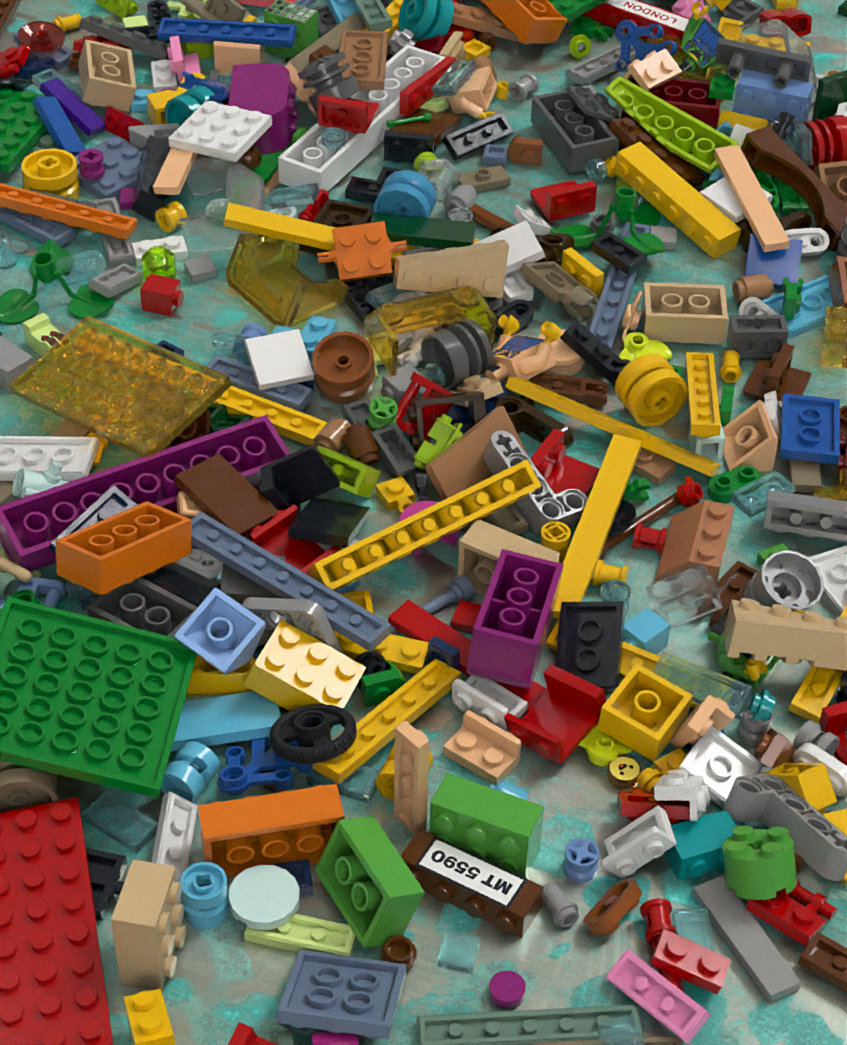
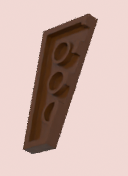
M629 118L611 119L607 128L627 147L641 142L691 186L702 184L706 177L704 174L678 155L669 151Z

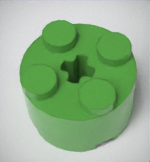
M738 826L732 830L733 835L727 838L722 845L725 882L729 892L733 888L736 890V896L740 898L767 900L776 898V891L786 888L787 894L796 887L797 875L794 842L789 836L787 828L776 826L770 829L753 830L750 826Z

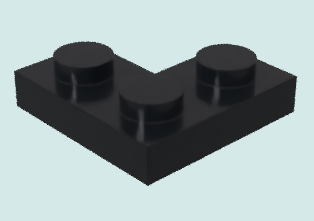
M383 167L377 180L352 176L345 189V198L358 202L375 203L386 178L396 171H401V169Z

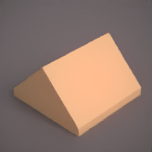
M214 41L215 70H219V75L232 76L233 65L267 63L268 56L261 45Z
M758 400L723 427L725 435L723 455L729 471L741 466H752L759 472L773 471L778 438L764 403Z

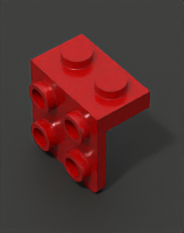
M566 181L535 188L530 191V197L549 222L595 211L597 185L594 181L577 184L575 181Z

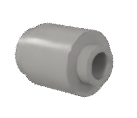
M468 184L457 186L444 200L445 211L451 217L462 218L469 208L476 203V190Z

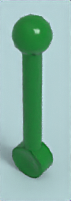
M426 112L423 116L401 120H387L386 127L394 128L396 125L423 120L430 122L432 115Z

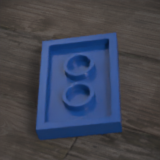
M783 393L781 401L780 458L838 464L840 457V399Z

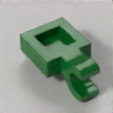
M788 277L783 279V315L785 320L793 321L795 310H800L801 292L803 288V279L801 278L798 279V283L788 282Z

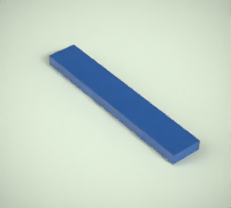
M162 17L157 38L160 41H170L169 37L179 35L180 42L214 44V41L256 44L266 47L292 48L297 27L295 24Z

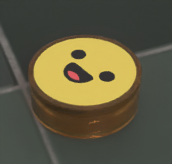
M618 756L614 761L609 762L607 778L617 788H632L638 784L637 778L641 773V765L630 756Z

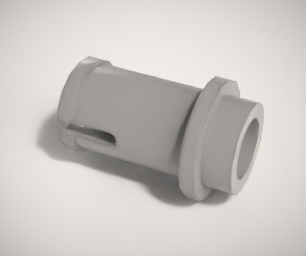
M557 882L545 884L543 901L553 914V922L556 925H561L563 928L572 926L579 918L578 906L568 900Z

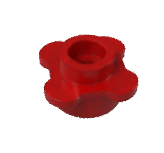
M687 476L685 477V483L677 487V496L684 507H692L703 499V491L697 482H693V479Z

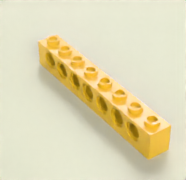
M525 460L314 563L307 571L310 577L337 591L474 523L477 519L480 520L531 495L541 487V484L529 461Z

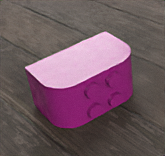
M274 63L233 65L228 106H237L240 109L259 111L262 114L272 116V125L253 144L259 148V153L271 154L286 149L291 144L293 134L297 130V120L299 118L298 106L294 103L296 87L295 84L291 85L289 70L282 65Z
M504 549L501 550L473 628L467 662V674L528 690L531 689L551 626L564 564Z

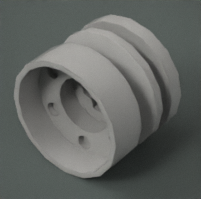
M788 550L775 552L764 561L752 579L749 580L744 589L743 598L756 600L762 606L772 607L774 604L789 607L791 611H810L820 600L824 591L823 577L819 568L811 559L801 553Z

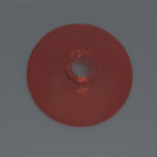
M34 21L23 25L19 29L18 41L21 45H26L28 50L34 52H52L64 44L65 34L59 26L53 23Z

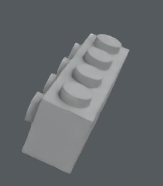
M769 490L763 528L776 533L791 532L809 538L818 536L829 538L836 542H846L847 502Z

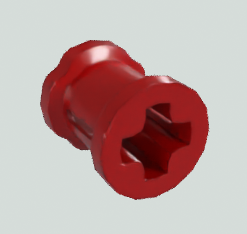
M637 522L632 549L642 547L656 550L657 554H662L667 536V528L657 530L643 527L642 523Z

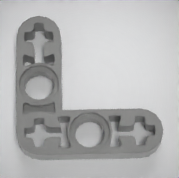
M249 597L241 604L266 622L264 630H275L282 619L312 637L317 636L321 638L324 644L344 654L324 610L312 600ZM276 612L283 614L285 617L280 616Z

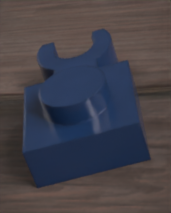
M28 57L24 66L20 67L19 72L14 74V78L30 79L38 77V74L46 76L55 75V59L46 58L39 60V57Z

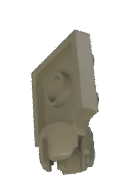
M554 261L523 263L519 270L527 278V283L544 292L545 298L554 303L562 302L565 311L578 321H584L593 314V308L588 305L589 303L598 305L599 299L596 294L582 285Z

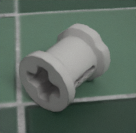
M524 74L519 81H514L509 85V95L514 101L522 102L528 94L538 91L539 83L533 74Z

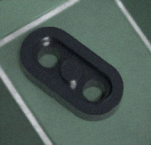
M514 300L492 314L491 318L495 325L493 335L500 337L504 333V329L498 325L501 315H506L508 318L510 315L515 317L520 324L518 330L530 323L534 317V306L532 303L526 300Z

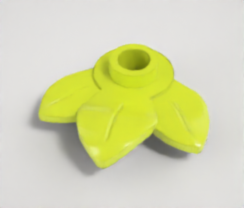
M641 332L627 334L623 341L624 349L619 354L622 360L627 359L630 361L650 353L660 354L667 360L672 359V353L668 346L659 340L649 339Z
M598 723L579 744V746L586 748L588 759L599 766H610L611 762L618 758L620 754H629L633 751L598 730Z

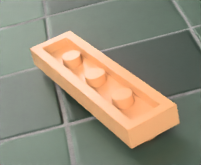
M405 720L395 727L394 817L416 835L419 829L424 831L427 829L430 744L424 732L419 729L416 730Z

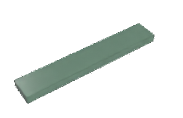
M638 1004L417 1016L418 1045H533V1043L643 1037Z

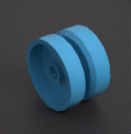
M396 171L386 178L373 205V212L429 218L436 204L435 189L425 176L415 171Z

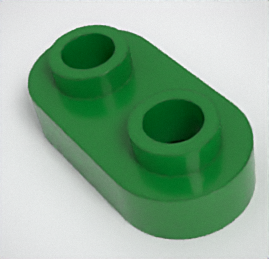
M741 466L714 476L709 480L708 497L714 502L726 504L756 493L760 489L762 475L752 466Z

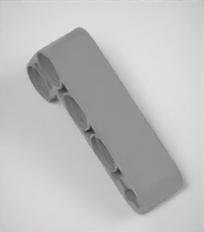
M502 430L493 433L483 454L484 462L493 475L528 460L541 484V487L531 495L514 502V505L528 522L531 529L540 535L542 526L551 521L562 522L569 528L576 526L588 500L586 495L578 489H568L555 494L512 434Z
M770 774L736 777L723 810H728L730 816L740 822L761 821L769 829L776 826L787 828L789 836L794 842L795 853L800 855L821 876L832 881L843 880L847 872V836L780 778Z

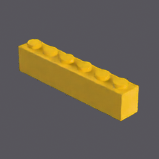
M638 142L618 151L614 172L708 255L715 259L736 248L741 228L644 144Z

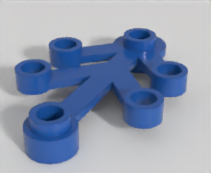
M623 20L616 28V37L621 42V56L616 62V69L624 73L628 71L627 66L632 63L629 60L631 45L635 49V60L639 59L642 61L652 51L658 53L664 49L667 50L669 44L672 46L669 52L672 56L677 52V44L669 40L663 43L643 44L637 36H649L658 39L663 35V27L659 24H651L649 27H637L635 22ZM627 27L628 33L624 35V30ZM655 27H657L658 29L656 35L653 34V29ZM625 61L626 67L622 69V63Z
M269 737L249 740L250 748L252 749V762L245 767L242 766L246 762L243 747L232 746L225 751V759L228 766L220 771L217 785L222 793L231 796L244 793L250 786L273 784L277 790H287L294 785L292 771L285 768L297 767L300 773H311L315 770L313 769V764H299L281 759L272 748L265 752V749L270 744ZM297 741L287 743L292 746H298ZM278 769V770H276L275 772L259 773V772L265 771V770Z

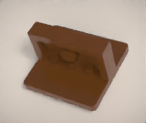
M784 343L780 352L774 353L771 362L763 359L757 361L743 389V395L765 401V393L776 391L777 401H782L783 393L803 395L811 379V373L791 367L795 346Z

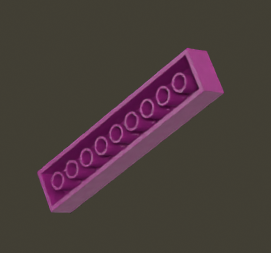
M264 415L1 505L0 543L10 561L32 572L56 563V554L49 549L50 543L113 485L137 505L148 501L178 513L177 495L179 491H183L173 483L177 474L220 454L256 490H259V486L262 485L260 468L291 453L268 416Z

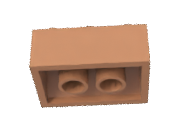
M704 500L673 515L655 581L708 591L720 577L735 506Z

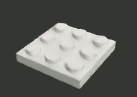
M205 101L168 138L169 147L237 162L272 125V116L262 114L259 111L240 109L237 106L218 104L215 101Z

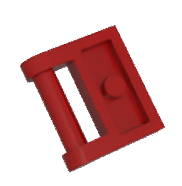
M413 372L410 377L412 381L398 404L396 423L399 428L409 435L414 434L413 423H409V421L406 423L402 420L407 413V406H411L410 398L416 397L421 386L426 388L422 397L454 394L416 372ZM453 403L422 406L424 437L427 442L431 443L433 440L427 434L437 417L441 418L442 414L447 415Z

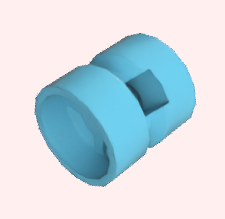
M194 741L186 742L175 755L173 762H170L166 768L161 786L162 792L167 794L171 791L195 803L204 791L205 785L210 783L220 769V762L211 749L201 743Z
M211 862L192 864L184 870L180 879V883H182L181 897L182 905H184L185 920L192 927L198 929L217 927L225 921L229 914L227 876L224 870L217 864Z

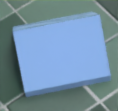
M215 587L178 630L174 638L222 673L227 674L251 661L266 627V622Z

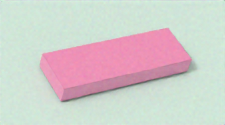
M629 949L625 951L605 977L687 1044L691 1042L711 1016L707 1010Z

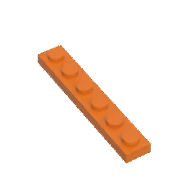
M0 183V208L6 207L17 210L22 214H32L40 216L45 220L59 221L67 226H77L88 229L90 232L104 233L116 239H127L137 229V219Z

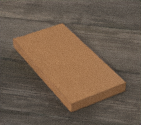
M341 31L339 53L344 52L346 58L338 62V67L346 63L350 65L347 70L341 73L343 78L354 75L361 90H384L388 32Z
M499 406L492 410L425 466L442 501L494 476L484 462L483 454L491 436L496 431L502 430L512 434L528 455L504 406Z

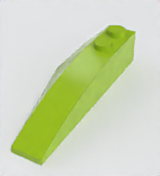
M621 76L605 88V93L623 111L653 135L669 151L709 174H712L716 169L722 171L714 157L715 148L739 145V142Z

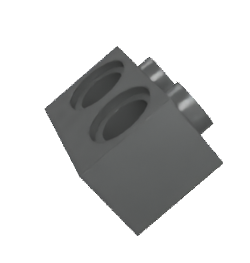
M730 315L726 338L728 350L737 351L740 359L772 358L775 352H780L784 343L787 344L789 331L785 316Z

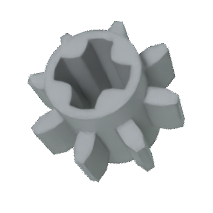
M406 28L403 32L396 30L388 41V45L391 46L389 53L395 55L406 45L414 47L416 45V42L412 40L414 34Z

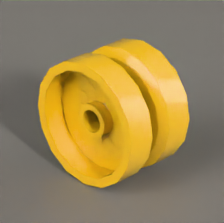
M54 148L42 149L32 152L22 161L21 168L25 190L30 191L34 189L73 199H78L80 196L77 161L71 153Z
M650 353L642 355L629 362L620 372L615 382V393L618 399L628 409L634 420L642 426L653 427L672 419L682 409L688 396V388L685 381L674 371L673 366L660 354Z

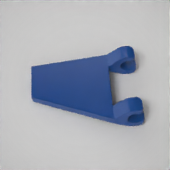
M185 71L181 74L185 76L184 82L178 85L181 88L190 90L195 85L205 86L215 93L213 96L210 95V99L216 102H222L230 94L231 86L218 80L195 78L193 74Z

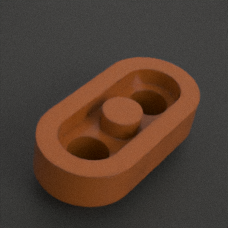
M627 878L614 884L586 914L584 922L592 934H601L602 936L611 934L619 927V921L622 917L639 904L642 891L635 880Z

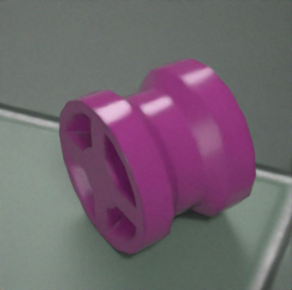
M86 149L79 153L78 161L81 164L79 170L81 177L84 179L95 180L105 174V167L102 164L104 156L100 150Z

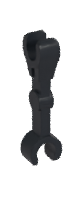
M415 469V488L418 494V502L428 501L426 494L428 484L426 469Z

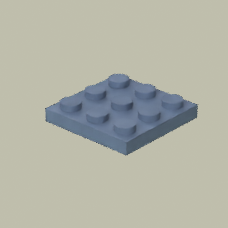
M117 135L89 148L100 150L104 156L102 164L105 167V174L99 179L88 180L81 177L79 170L81 164L78 161V155L74 156L77 161L79 186L99 199L112 197L117 199L121 195V188H135L137 184V172L140 167L142 151Z
M299 949L277 1010V1023L290 1025L294 1028L308 1027L327 1030L331 1033L343 1032L364 1035L371 1039H390L406 978L407 964Z

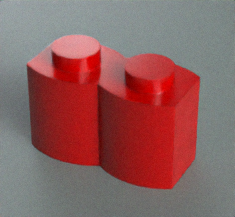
M789 8L782 12L769 9L760 13L759 29L770 37H784L788 34L805 36L811 33L812 16L800 9Z

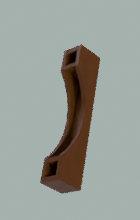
M769 126L747 133L741 146L747 161L753 168L780 179L796 191L811 210L816 228H821L828 234L830 240L828 247L832 251L836 250L838 241L841 239L844 221L847 217V207Z

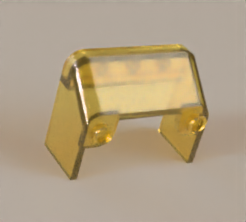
M463 285L383 304L364 318L363 330L390 375L394 376L397 374L399 343L395 335L457 320L471 319L483 329L493 351L497 317L476 288L470 285Z

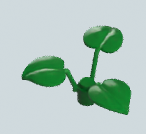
M621 187L616 190L615 202L609 204V210L596 232H592L589 226L582 224L567 225L560 228L551 227L552 234L571 235L575 241L573 248L591 247V242L595 238L600 237L614 211L620 221L630 222L631 236L625 237L623 241L646 255L664 253L665 251L663 241L656 235L651 233L638 235L636 233L635 223L656 226L660 223L661 217L657 209L648 201L635 205L636 191L628 187Z
M49 239L32 258L30 272L33 277L31 294L29 295L23 289H11L0 296V322L20 324L37 314L39 304L33 299L37 295L39 280L43 283H51L57 278L69 297L73 298L68 304L70 313L79 319L88 320L96 318L112 309L115 302L113 297L107 298L89 289V284L80 286L76 294L73 293L63 279V276L73 269V257L68 251L58 246L52 239Z

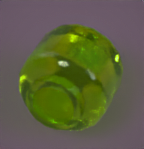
M154 246L142 255V273L145 280L150 274L176 278V258L172 251L163 246Z

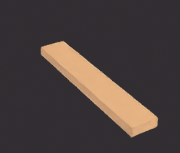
M733 145L715 148L714 157L763 251L769 252L789 248L790 240L740 146Z

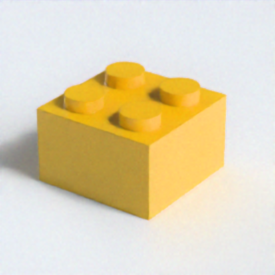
M635 663L602 706L597 729L654 762L688 717L693 695Z

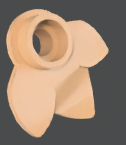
M642 291L637 293L633 305L629 304L625 310L621 322L624 328L621 337L622 343L628 331L636 332L643 313L637 310Z

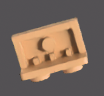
M664 49L658 53L652 51L642 61L636 59L627 66L628 71L623 78L629 80L634 77L642 89L650 91L678 77L682 70L669 52Z

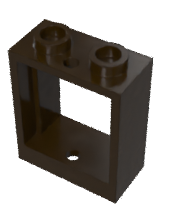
M472 391L410 398L411 406H407V416L409 423H413L414 434L410 435V444L417 453L425 440L422 406L468 401L471 429L486 416L484 393Z

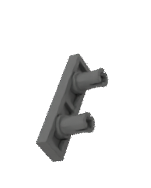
M719 38L715 63L728 65L726 74L730 78H738L742 69L775 75L774 86L783 89L787 86L789 79L809 82L814 57Z

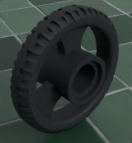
M313 704L298 707L285 713L274 722L269 734L270 744L278 757L289 762L314 764L328 761L343 754L353 745L357 736L356 722L347 710L334 705ZM338 724L343 726L344 731L341 735L331 740L330 728ZM297 741L298 747L287 743Z

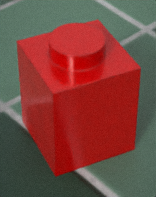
M150 274L140 288L142 311L172 317L176 309L183 304L184 292L181 291L179 279Z

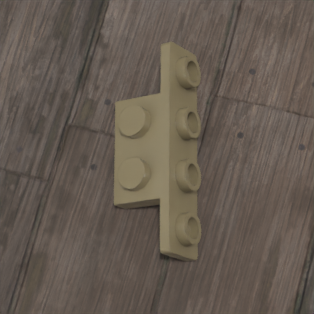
M179 0L180 3L186 6L185 9L188 12L196 14L203 20L243 22L247 11L246 8L235 0H206L205 4L200 0Z

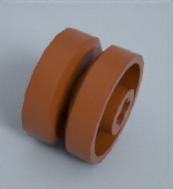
M344 331L332 333L324 337L316 345L312 354L316 386L322 396L331 402L349 404L365 398L373 390L376 383L373 349L368 340L359 334Z

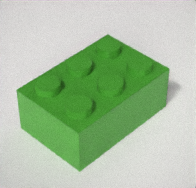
M446 773L430 802L429 833L526 878L540 850L544 806Z
M374 816L338 820L315 872L363 948L382 946L393 936H403L425 892Z

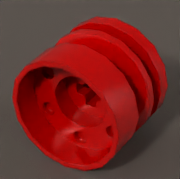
M832 116L823 120L816 119L799 124L795 137L797 156L811 170L818 164L847 161L846 116Z

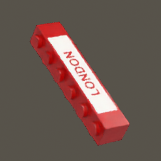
M623 0L611 4L605 1L582 14L584 17H591L593 20L602 22L601 24L615 29L623 20H631L635 22L637 27H649L651 24H659L663 27V35L660 38L655 39L649 36L637 37L653 43H663L667 40L673 41L677 44V51L682 53L681 41L689 18L640 0ZM657 27L653 29L654 35L658 32ZM669 44L667 48L672 49L671 44Z

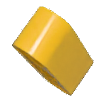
M197 655L186 694L229 695L253 691L244 686V683L256 660L252 656L250 662L224 674Z

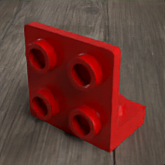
M320 95L318 98V125L330 129L351 131L356 134H365L379 111V103Z
M553 429L530 460L555 494L568 489H578L587 497L593 488L600 468L566 456V446L564 445L565 432Z

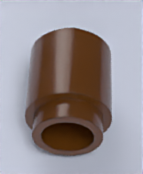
M358 423L345 430L346 434L342 438L352 459L368 466L380 460L378 457L379 449L369 426H362L361 423Z

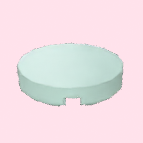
M257 865L247 868L235 877L229 888V907L233 917L238 921L240 919L246 923L247 927L254 930H271L286 924L289 921V917L294 912H297L300 901V889L295 877L287 870L275 865Z

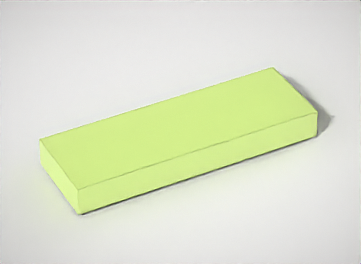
M293 913L289 917V921L281 927L271 930H254L246 927L244 933L245 941L294 952H298L300 949L343 956L352 955L357 939L350 925Z

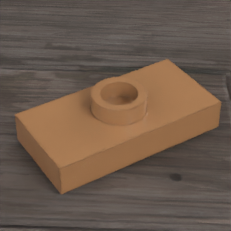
M641 447L633 472L659 486L676 471V463L660 454Z

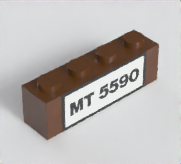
M419 829L401 854L404 862L424 892L433 895L440 902L449 903L464 910L474 918H481L497 926L505 933H512L523 938L542 908L544 886L422 829Z

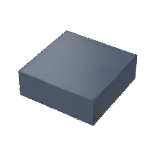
M486 144L482 165H501L506 168L509 159L507 153L508 146Z

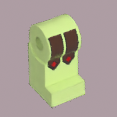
M41 313L23 322L26 344L48 362L55 363L73 353V347L69 338L50 324V318L46 314Z

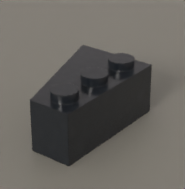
M149 135L140 155L141 161L137 172L138 179L131 209L154 222L156 220L155 212L165 207L173 196L154 194L153 185L171 147L154 136Z

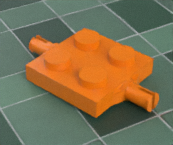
M385 221L332 228L333 249L329 252L317 253L318 264L334 262L339 272L340 282L392 275V253L408 251L406 240L390 242L386 234Z

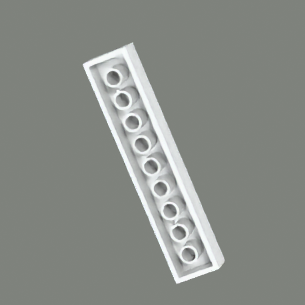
M410 45L404 46L386 62L384 90H361L349 97L379 103V111L365 134H356L341 129H330L317 123L278 157L279 183L309 193L314 196L317 190L324 189L328 192L384 140L385 130L390 129L386 127L387 120H401L405 117L399 114L400 91L446 57Z

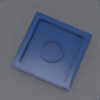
M751 233L745 276L765 273L768 278L772 279L774 288L782 289L784 277H788V282L797 283L803 240L789 238V248L764 252L755 234Z

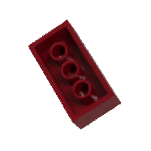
M634 77L628 80L639 86ZM674 78L648 91L708 126L717 129L721 99L708 98L711 82ZM622 110L621 118H629L637 125H640Z

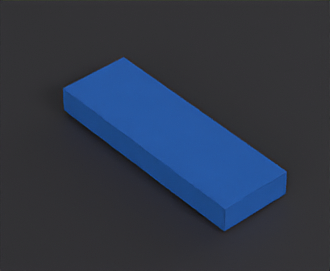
M36 96L32 103L57 148L65 150L73 156L86 150L57 98Z

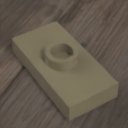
M501 165L457 174L455 175V182L458 186L464 184L471 185L476 190V193L509 186L511 185V178Z

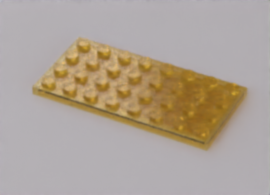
M87 315L8 386L13 394L141 457L147 456L151 458L178 437L233 384L228 375Z

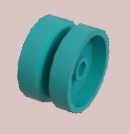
M403 0L398 16L400 31L403 32L406 28L414 34L413 38H418L421 41L439 35L444 37L452 23L454 4L452 0Z
M197 85L183 94L172 98L165 106L167 124L178 123L179 128L205 101H214L210 99V95L213 96L214 93L205 86Z

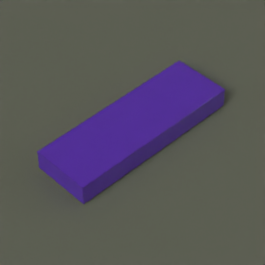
M59 78L41 83L39 90L46 97H56L66 116L88 137L105 131L107 127L105 122Z

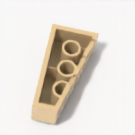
M502 239L484 244L477 243L465 247H452L433 252L427 251L396 256L393 284L396 289L503 298L509 244Z
M741 598L740 601L731 599L723 633L727 657L739 658L740 652L751 654L752 659L758 661H767V657L776 656L785 664L797 665L804 659L808 660V663L813 667L847 670V618L837 617L834 620L823 618L822 614L815 611H804L803 614L793 612L784 605L774 604L772 607L759 605L758 601L749 598Z

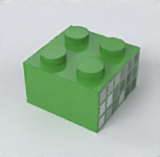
M276 0L264 11V23L295 24L297 27L292 48L265 46V52L284 58H292L319 39L318 10L284 0Z

